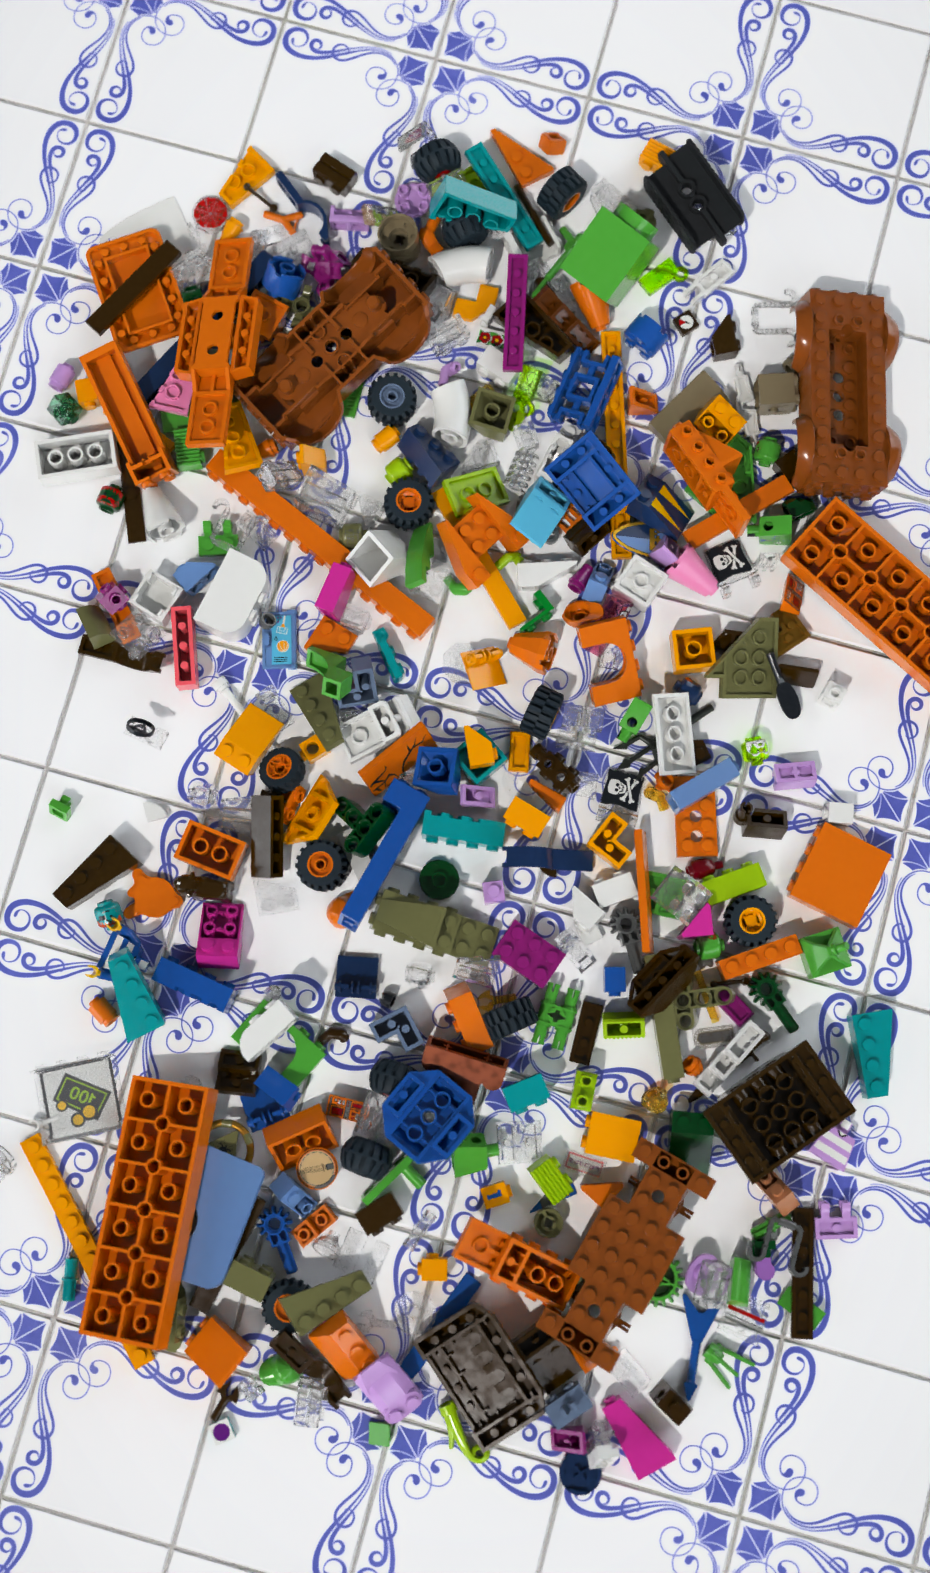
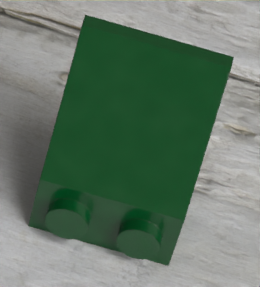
M670 1110L667 1152L708 1175L714 1129L703 1113Z

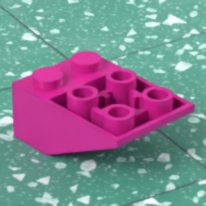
M203 903L196 949L198 968H240L244 904Z

